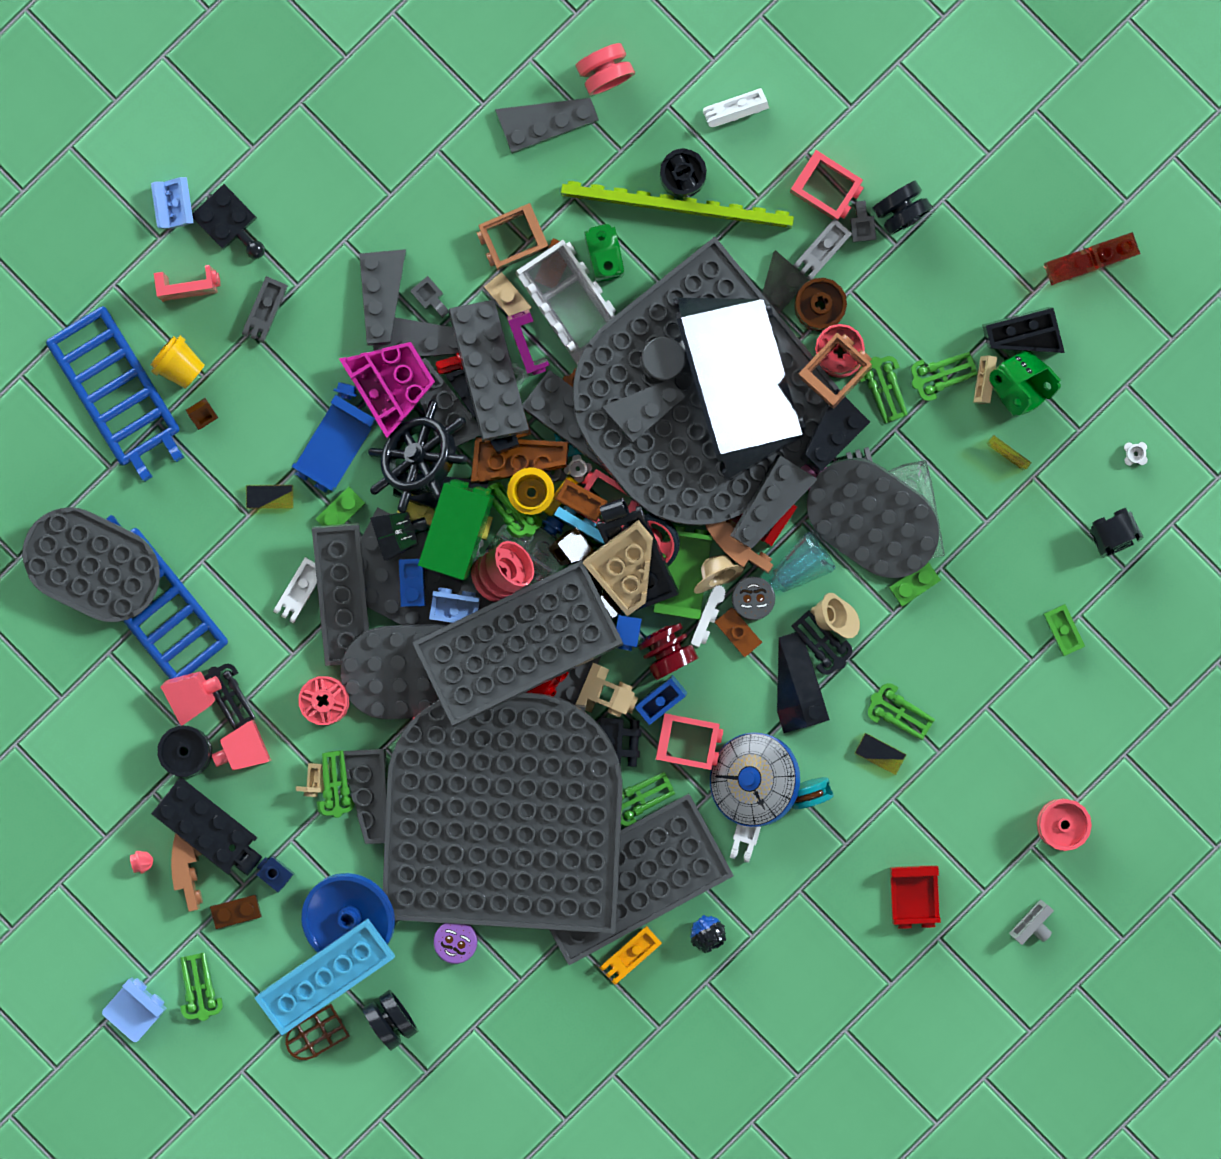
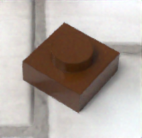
M206 398L186 409L188 416L198 430L218 418Z

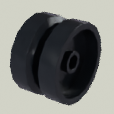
M916 180L896 190L872 208L878 218H885L892 213L894 214L884 224V228L890 236L912 226L933 209L927 198H921L912 203L922 191Z
M176 726L169 729L161 737L157 756L161 766L168 773L177 777H194L201 774L209 766L213 747L203 731L191 726ZM183 747H186L188 749V754L186 756L181 755V753H183Z
M389 989L379 997L384 1011L375 1002L369 1003L362 1010L375 1034L392 1051L401 1044V1038L396 1029L405 1038L409 1039L418 1032V1028L405 1007Z

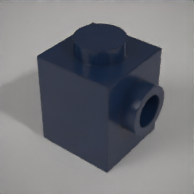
M271 856L270 859L265 857L257 866L260 871L256 875L275 891L280 892L295 873L276 857Z

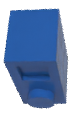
M420 559L399 560L401 607L426 606L424 567L418 566Z
M618 615L616 629L624 644L618 647V649L632 651V647L637 648L642 619Z
M671 675L636 703L635 708L650 725L686 697L687 691L674 675Z

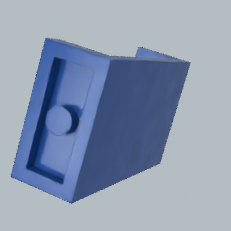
M337 395L332 399V405L297 463L292 465L296 469L295 475L307 481L308 477L316 481L314 486L327 493L328 489L332 492L335 491L376 423L375 418Z

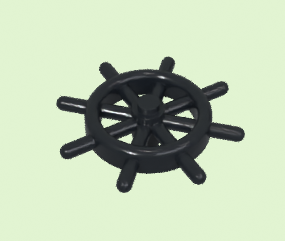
M434 399L429 401L425 417L413 418L406 422L403 420L389 436L384 448H370L368 450L369 456L381 458V470L384 476L371 487L370 492L376 495L388 485H391L402 493L398 505V511L401 513L406 512L411 496L422 495L432 491L436 500H439L442 491L439 484L446 478L453 464L464 465L468 462L467 456L455 454L456 446L452 435L465 425L466 420L463 417H459L449 426L445 427L434 419L438 406L437 401ZM430 431L437 432V435L427 442ZM420 432L418 441L416 443L413 438V435ZM406 443L407 447L405 450H400L402 445ZM441 444L440 453L431 452ZM396 459L405 460L396 467ZM409 469L406 481L402 482L399 476ZM418 470H420L424 477L415 481Z

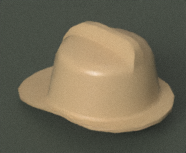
M724 554L706 559L701 567L703 580L696 585L694 593H703L716 587V585L727 584L735 580L743 573V567L735 565Z
M827 593L823 600L811 608V613L815 616L816 623L821 629L834 631L847 639L853 638L858 634L860 629L858 614L850 604L839 598L836 594Z

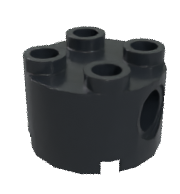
M685 148L673 150L666 155L661 164L660 180L662 186L667 193L675 198L694 196L705 184L707 172L705 161L695 151Z
M1127 508L1114 512V516L1108 520L1103 517L1092 522L1093 526H1091L1089 532L1097 545L1101 557H1105L1106 553L1112 555L1134 545L1132 540L1135 538L1138 542L1144 538L1135 522L1133 513L1131 511L1128 512Z

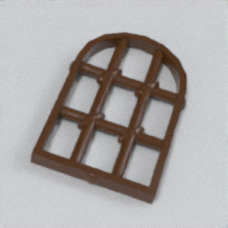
M330 1004L295 1026L300 1033L288 1041V1037L294 1028L289 1030L286 1035L285 1044L288 1052L293 1057L299 1060H308L318 1057L319 1054L350 1037L333 1005ZM331 1008L334 1014L320 1021L317 1015ZM314 1017L317 1022L315 1023L316 1025L303 1032L300 1024ZM337 1018L340 1026L327 1033L324 1028L325 1024ZM320 1027L323 1032L322 1036L310 1043L306 1036ZM343 1029L346 1036L333 1043L330 1039L331 1035ZM303 1038L306 1044L303 1048L293 1053L289 1045ZM326 1038L330 1045L315 1053L314 1045ZM308 1048L312 1053V1056L309 1057L297 1056Z

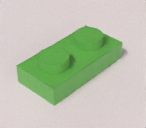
M348 487L316 520L322 526L345 524L366 503Z
M928 562L922 569L903 577L890 586L889 589L901 607H903L937 584L941 579Z
M1066 604L1043 614L1063 656L1085 647Z

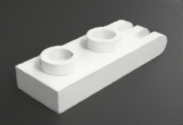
M760 88L707 106L703 109V114L708 125L716 127L751 114L759 113L769 109V106Z
M306 557L304 558L273 611L278 614L282 606L285 607L281 615L285 619L290 611L293 612L289 620L292 623L296 621L317 585L316 567L313 561Z

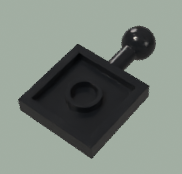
M225 184L192 213L193 219L223 250L238 238L246 246V252L250 258L259 259L264 255V245L260 241H253L244 232L257 217Z

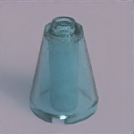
M811 532L804 534L770 573L771 579L769 582L776 591L786 592L835 570L836 567L826 549L823 550L821 548L819 540Z

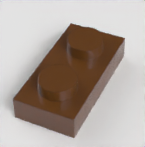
M256 894L210 906L216 929L262 917Z

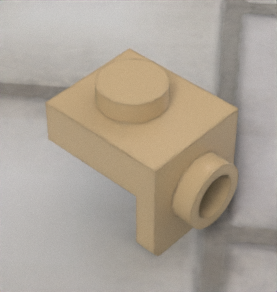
M308 763L307 787L296 786V791L304 792V796L318 797V793H323L324 790L322 764Z

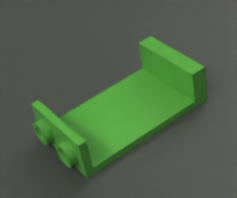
M674 526L679 535L680 547L677 557L668 568L679 590V595L656 603L653 613L700 620L704 592L696 594L694 593V588L703 580L701 567L703 562L709 558L713 537L708 535L706 530L695 529L694 533L685 532V527ZM667 532L665 534L664 542L671 540Z

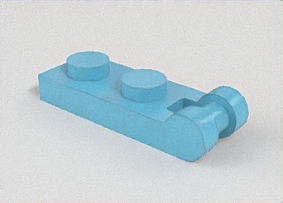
M564 506L563 509L557 508L553 517L572 528L577 527L579 531L601 545H605L599 530L595 528L596 523L587 518L579 519L575 516L577 512L567 506Z

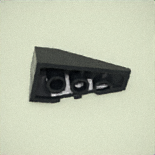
M796 632L779 637L777 714L783 733L830 720L806 644Z

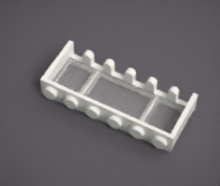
M561 240L518 269L515 274L578 365L581 355L590 340L600 328L615 316L613 313L616 310L609 300L604 301L600 295L603 291L596 281L592 282L587 274L590 272L583 262L579 263L574 256L577 253L571 243H565L564 240Z

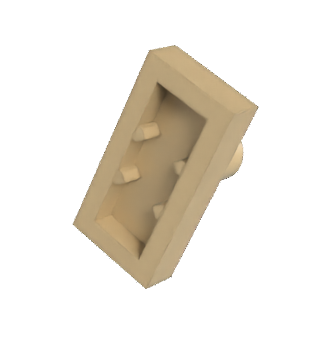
M502 272L484 286L486 291L508 316L532 309L530 304Z
M989 355L980 357L973 403H990L993 386L989 378L990 373L996 369L997 357Z

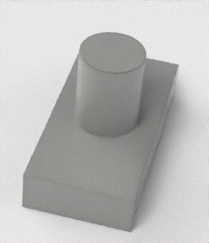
M1040 899L1009 934L1021 945L1032 934L1041 942H1045L1052 932L1043 922L1054 910Z

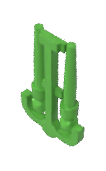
M970 352L937 363H929L926 367L922 359L915 362L911 367L913 376L912 387L918 390L920 397L925 401L937 399L934 391H942L946 387L978 375ZM964 358L968 360L966 364L944 370V366ZM969 367L972 371L950 380L947 378V375ZM937 369L940 371V373L924 379L918 377V374L924 376L927 372L932 373L937 371ZM942 377L943 382L934 383V386H926L923 390L922 387L925 383Z
M886 356L881 359L879 357L871 358L870 363L872 368L876 370L882 387L877 389L878 384L874 380V373L871 370L860 382L868 379V387L872 390L884 422L888 423L908 415L896 381V374L892 371L893 369L900 368L897 360L892 356ZM886 361H891L893 363V366L891 363H886L883 366L884 371L888 374L886 376L888 382L891 383L889 385H886L885 379L880 368L882 363ZM892 388L896 396V399L899 403V406L902 410V412L898 414L892 401L891 395L889 393V390ZM882 392H884L886 396L888 405L893 415L888 418L885 412L882 399L879 394Z
M497 482L487 488L491 492L493 491L508 509L505 511L494 498L493 506L503 517V521L507 525L506 530L510 535L515 538L523 536L532 537L535 531L541 527L542 520L538 514L529 517V515L517 511L511 505L507 489L501 482ZM513 517L517 520L521 527L517 523H514L515 520L513 519Z
M887 683L880 688L878 693L872 694V703L868 708V716L871 720L878 723L880 717H883L884 721L894 724L920 740L924 739L935 719L904 700V697L899 694L895 695L899 687ZM885 689H892L886 691L885 697L894 700V703L899 706L902 705L900 710L883 700L882 694ZM882 704L883 706L897 713V715L894 718V715H892L889 712L886 713L882 708L878 707L875 709L874 713L876 716H874L873 709L876 705ZM907 708L928 720L927 724L924 725L904 713L905 709ZM901 716L923 729L921 734L899 721Z
M343 750L322 753L323 798H325V801L317 802V809L321 815H331L332 817L339 818L343 813L350 812L354 807L355 803L352 797L348 796L350 792L347 786ZM335 756H339L341 781H337ZM327 757H329L330 779H329V770H328ZM338 786H341V788H340V795H342L341 805H342V806H346V807H344V808H342L341 806H339Z
M665 772L633 787L629 786L624 789L622 800L626 796L634 795L635 792L637 797L623 803L622 811L638 801L642 805L633 807L631 811H625L624 817L630 821L627 822L622 817L621 824L630 826L637 822L633 817L634 815L642 814L643 811L675 794ZM663 778L665 783L643 794L641 793V789ZM666 787L668 788V793L646 803L644 798Z
M205 953L180 957L186 991L185 999L188 1002V1005L180 1006L182 1015L187 1019L198 1018L201 1021H205L209 1016L220 1013L223 1008L222 998L214 1000L215 991L212 989ZM199 958L202 960L205 984L201 985L196 959ZM191 960L195 986H191L186 965V961ZM206 988L205 994L206 998H208V1007L213 1009L218 1004L217 1009L212 1011L205 1009L201 989ZM196 990L200 1010L197 1014L190 1015L187 1013V1010L191 1013L197 1010L196 1004H194L195 996L192 991Z

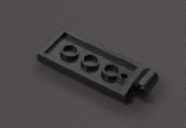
M623 498L600 506V512L605 522L603 523L602 520L598 521L597 527L605 544L625 530L621 527L622 525L628 528L637 520L653 537L646 603L637 610L679 595V590L641 505L636 507V511L630 513Z
M179 777L151 813L152 816L228 875L231 872L230 869L235 866L248 876L262 859L259 853L249 847L252 841H256L258 837L182 777ZM231 844L235 846L234 851L229 850Z

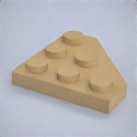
M639 520L583 561L584 566L626 616L645 604L647 599L653 537Z

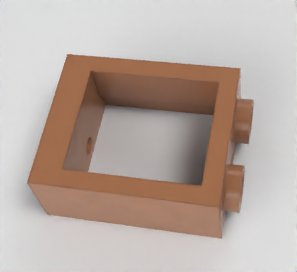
M530 203L478 225L480 231L477 232V236L481 245H487L489 253L486 254L490 266L495 265L497 270L549 248ZM524 215L537 246L500 261L487 231Z
M838 333L832 337L799 373V378L833 409L872 369L871 357L863 350L858 352L853 347L854 342L847 335L841 336ZM839 345L862 368L835 395L812 374V371Z

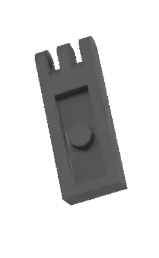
M265 277L242 335L247 336L250 328H252L253 331L250 338L255 340L258 332H261L259 342H265L288 285L270 277Z

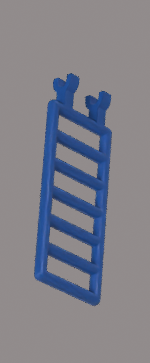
M101 306L47 339L46 344L120 465L124 466L132 462L141 479L146 482L153 477L140 457L147 451L164 442L174 461L178 462L185 458L172 438L180 430L178 424L106 307ZM101 317L108 329L64 356L57 344ZM113 337L120 349L76 376L70 363ZM123 357H126L132 369L90 395L87 394L81 383ZM135 377H138L144 389L100 415L93 403ZM149 396L156 408L112 435L106 422ZM162 416L168 426L166 430L127 454L123 453L118 442Z
M113 515L107 518V520L121 526ZM133 528L130 531L143 538L153 549L159 563L160 578L165 576L173 587L151 603L140 614L123 622L169 679L191 674L228 644V639L140 530ZM179 594L187 605L147 637L139 625ZM194 612L202 623L162 655L154 646V643ZM208 630L217 641L176 673L168 662Z

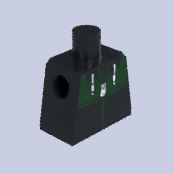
M408 512L370 518L384 561H388L418 545L419 542L416 534L429 530L425 517L411 521Z

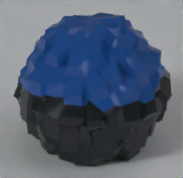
M703 915L702 918L693 923L690 938L693 947L696 946L699 951L702 950L704 953H709L712 949L719 948L726 941L725 925L713 916Z

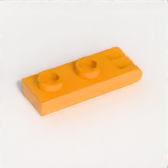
M646 925L599 968L603 971L610 965L612 969L605 975L609 978L616 972L618 976L612 980V983L616 985L657 949L662 942Z

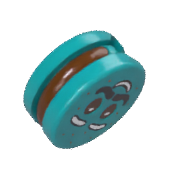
M820 777L800 783L798 796L792 808L795 810L804 809L833 798V791L830 785H828L830 784L829 778Z

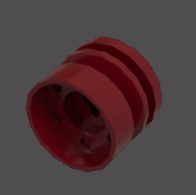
M681 623L666 626L647 636L641 644L637 645L640 651L650 646L652 651L643 657L648 659L655 656L657 661L649 669L656 681L699 658L692 645L680 646L679 643L687 637L686 633L677 638L674 634L683 628Z

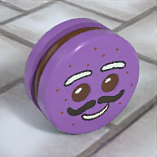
M443 923L434 936V948L437 955L445 962L451 964L463 963L470 959L475 953L478 944L476 931L468 924Z

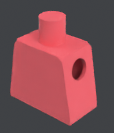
M199 671L169 679L162 684L161 689L182 726L210 707L215 701L213 692L222 689L218 677L214 676L205 680L202 672Z
M254 720L247 722L222 738L220 742L223 750L211 754L216 767L229 762L232 770L271 761Z

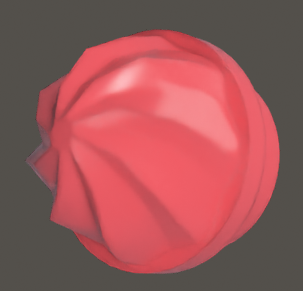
M139 850L135 854L130 855L133 872L143 874L148 871L153 865V857L148 852H141Z

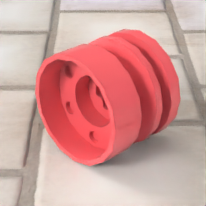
M843 324L832 325L823 330L817 339L815 347L817 355L832 337L838 333L841 336L847 335L854 342L853 347L858 352L861 350L865 352L863 338L859 332L851 326ZM837 345L820 363V366L831 377H849L856 373L861 365L848 353L843 354V358H838V355L834 354L840 348Z
M511 541L500 543L491 549L490 552L476 559L471 568L472 582L476 590L484 598L493 602H497L521 590L532 581L534 576V566L529 554L522 546Z
M315 677L302 687L299 694V708L302 715L308 721L317 725H331L339 722L347 714L350 707L349 695L340 680L333 677ZM327 695L329 705H322L320 707L318 697Z

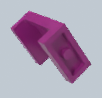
M529 309L508 316L507 320L527 374L532 372L533 375L545 372V367L549 366L547 358L545 357L537 361L532 360L520 327L533 322Z

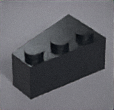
M1046 307L982 324L988 348L1065 353L1053 307Z
M836 389L833 393L837 395L840 391ZM846 397L834 409L827 404L801 459L816 474H819L870 421Z

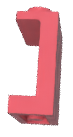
M205 265V280L169 285V278L165 273H153L157 297L161 301H169L218 293L217 287L221 286L219 273L210 265Z

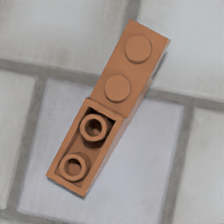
M727 520L717 524L705 525L709 534L722 551L735 563L742 566L743 569L751 562L767 574L771 572L774 567L770 563L772 558L763 552H760L758 555L751 548L730 536L737 525L734 521Z
M175 834L171 860L174 891L184 889L188 911L200 909V904L203 903L201 891L196 890L194 882L198 880L196 869L191 867L190 863L199 861L198 856L202 854Z

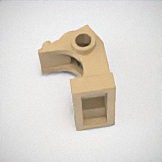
M593 663L576 705H586L585 710L592 712L597 702L609 707L607 712L621 717L622 713L625 715L627 712L632 714L638 697L634 696L635 693L632 692L633 687L622 682L617 686L606 681L609 669ZM604 685L615 689L610 702L599 698Z

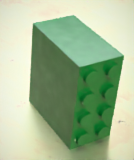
M454 479L443 485L418 566L465 580L470 576L472 564L475 561L495 496L490 495L491 490L478 486L472 489L468 487V482Z

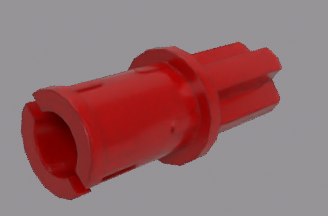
M456 353L454 357L436 362V369L440 375L459 369L463 370L459 353Z

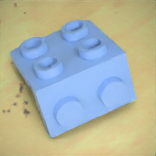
M131 977L103 1009L102 1014L131 1041L137 1042L167 1008L163 1005L165 1002L158 995H152L146 990L147 986L141 980Z

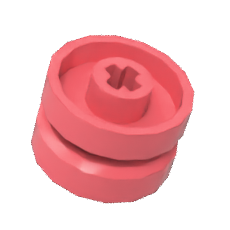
M621 43L612 44L597 50L575 64L580 77H589L584 83L589 96L614 88L635 75L630 62H621L626 56Z
M1064 798L1055 799L1045 804L1038 813L1036 822L1038 834L1043 842L1052 848L1063 851L1074 850L1083 845L1090 836L1092 827L1090 815L1085 807L1077 801ZM1063 820H1066V823L1069 824L1067 829L1061 828Z

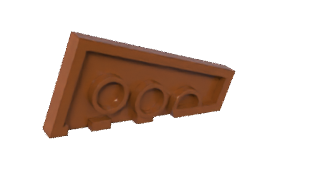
M476 437L471 483L510 478L524 468H537L542 471L565 468L568 461L569 443L518 439L520 447L497 454L489 441L482 442L481 437Z

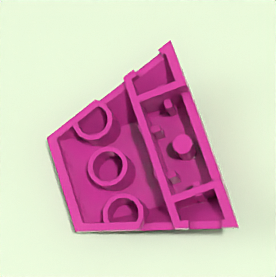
M411 342L382 348L373 352L361 353L356 356L339 358L386 438L392 434L435 383Z

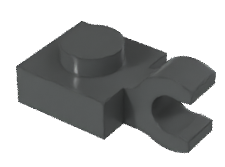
M856 201L857 218L850 219L852 242L876 240L874 216L867 217L866 201Z
M428 276L410 291L425 309L432 305L442 318L449 313L445 305L439 300L444 294Z

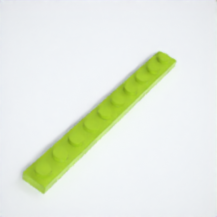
M568 181L567 184H562L561 196L791 229L794 216H789L787 211L776 210L775 214L766 213L765 208L752 207V210H745L742 205L729 204V207L720 206V202L706 201V204L697 203V199L683 197V201L674 200V196L668 194H660V197L650 196V192L637 191V194L627 193L628 190L615 187L614 191L604 190L605 186L591 184L589 188L582 187V183L576 181Z

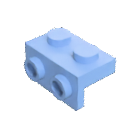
M179 177L165 182H152L151 188L157 227L159 229H174L193 224L187 177Z
M439 587L438 592L433 591L429 619L450 623L456 622L478 611L480 598L475 597L476 593L462 591L461 595L452 594L453 589Z

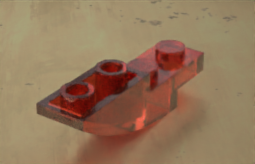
M1131 232L1044 263V267L1052 286L1106 268L1141 253L1134 234Z

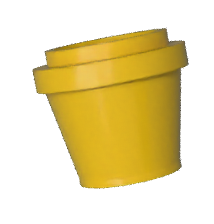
M180 335L178 338L173 336L150 365L153 367L151 370L156 376L159 374L186 389L205 364L185 343L186 339Z
M524 468L516 472L510 479L507 494L511 505L517 511L527 515H535L545 511L552 503L554 485L551 478L544 471L537 468ZM533 488L536 490L534 497L527 495L528 489Z

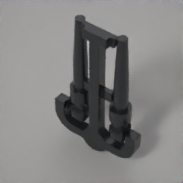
M810 610L791 625L815 654L818 661L821 660L822 663L816 666V669L821 674L829 675L836 669L840 670L845 667L846 660L852 655V646L847 640L841 645L839 643L840 640L836 636L834 637L830 631L821 629ZM808 616L819 628V630L825 635V637L821 639L820 636L805 621V619ZM801 624L816 640V645L798 628V625ZM829 640V643L832 645V647L837 648L836 651L840 655L844 654L847 651L846 655H844L843 657H837L825 642ZM819 647H822L833 660V666L829 670L824 669V667H830L832 662L829 658L825 657V653L822 650L818 649Z
M227 663L220 667H211L204 678L208 680L216 676L220 680L221 690L225 696L221 698L219 690L213 692V695L233 729L236 730L247 722L254 720L255 716L238 687L237 680L233 678V676L239 673L234 665ZM226 668L231 669V671L226 670L223 673L224 678L228 680L229 687L233 689L230 693L220 678L221 671ZM234 695L238 697L248 713V718L244 719L232 698ZM228 700L240 721L239 723H235L224 701Z

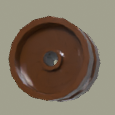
M815 278L806 282L798 291L794 303L795 315L799 322L808 330L822 332L829 326L837 325L845 315L847 307L846 294L842 287L835 281L827 278ZM819 301L824 303V309L820 310V307L816 308V304Z

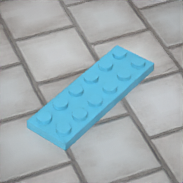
M367 918L257 994L255 1000L279 1033L284 1035L395 958V954Z

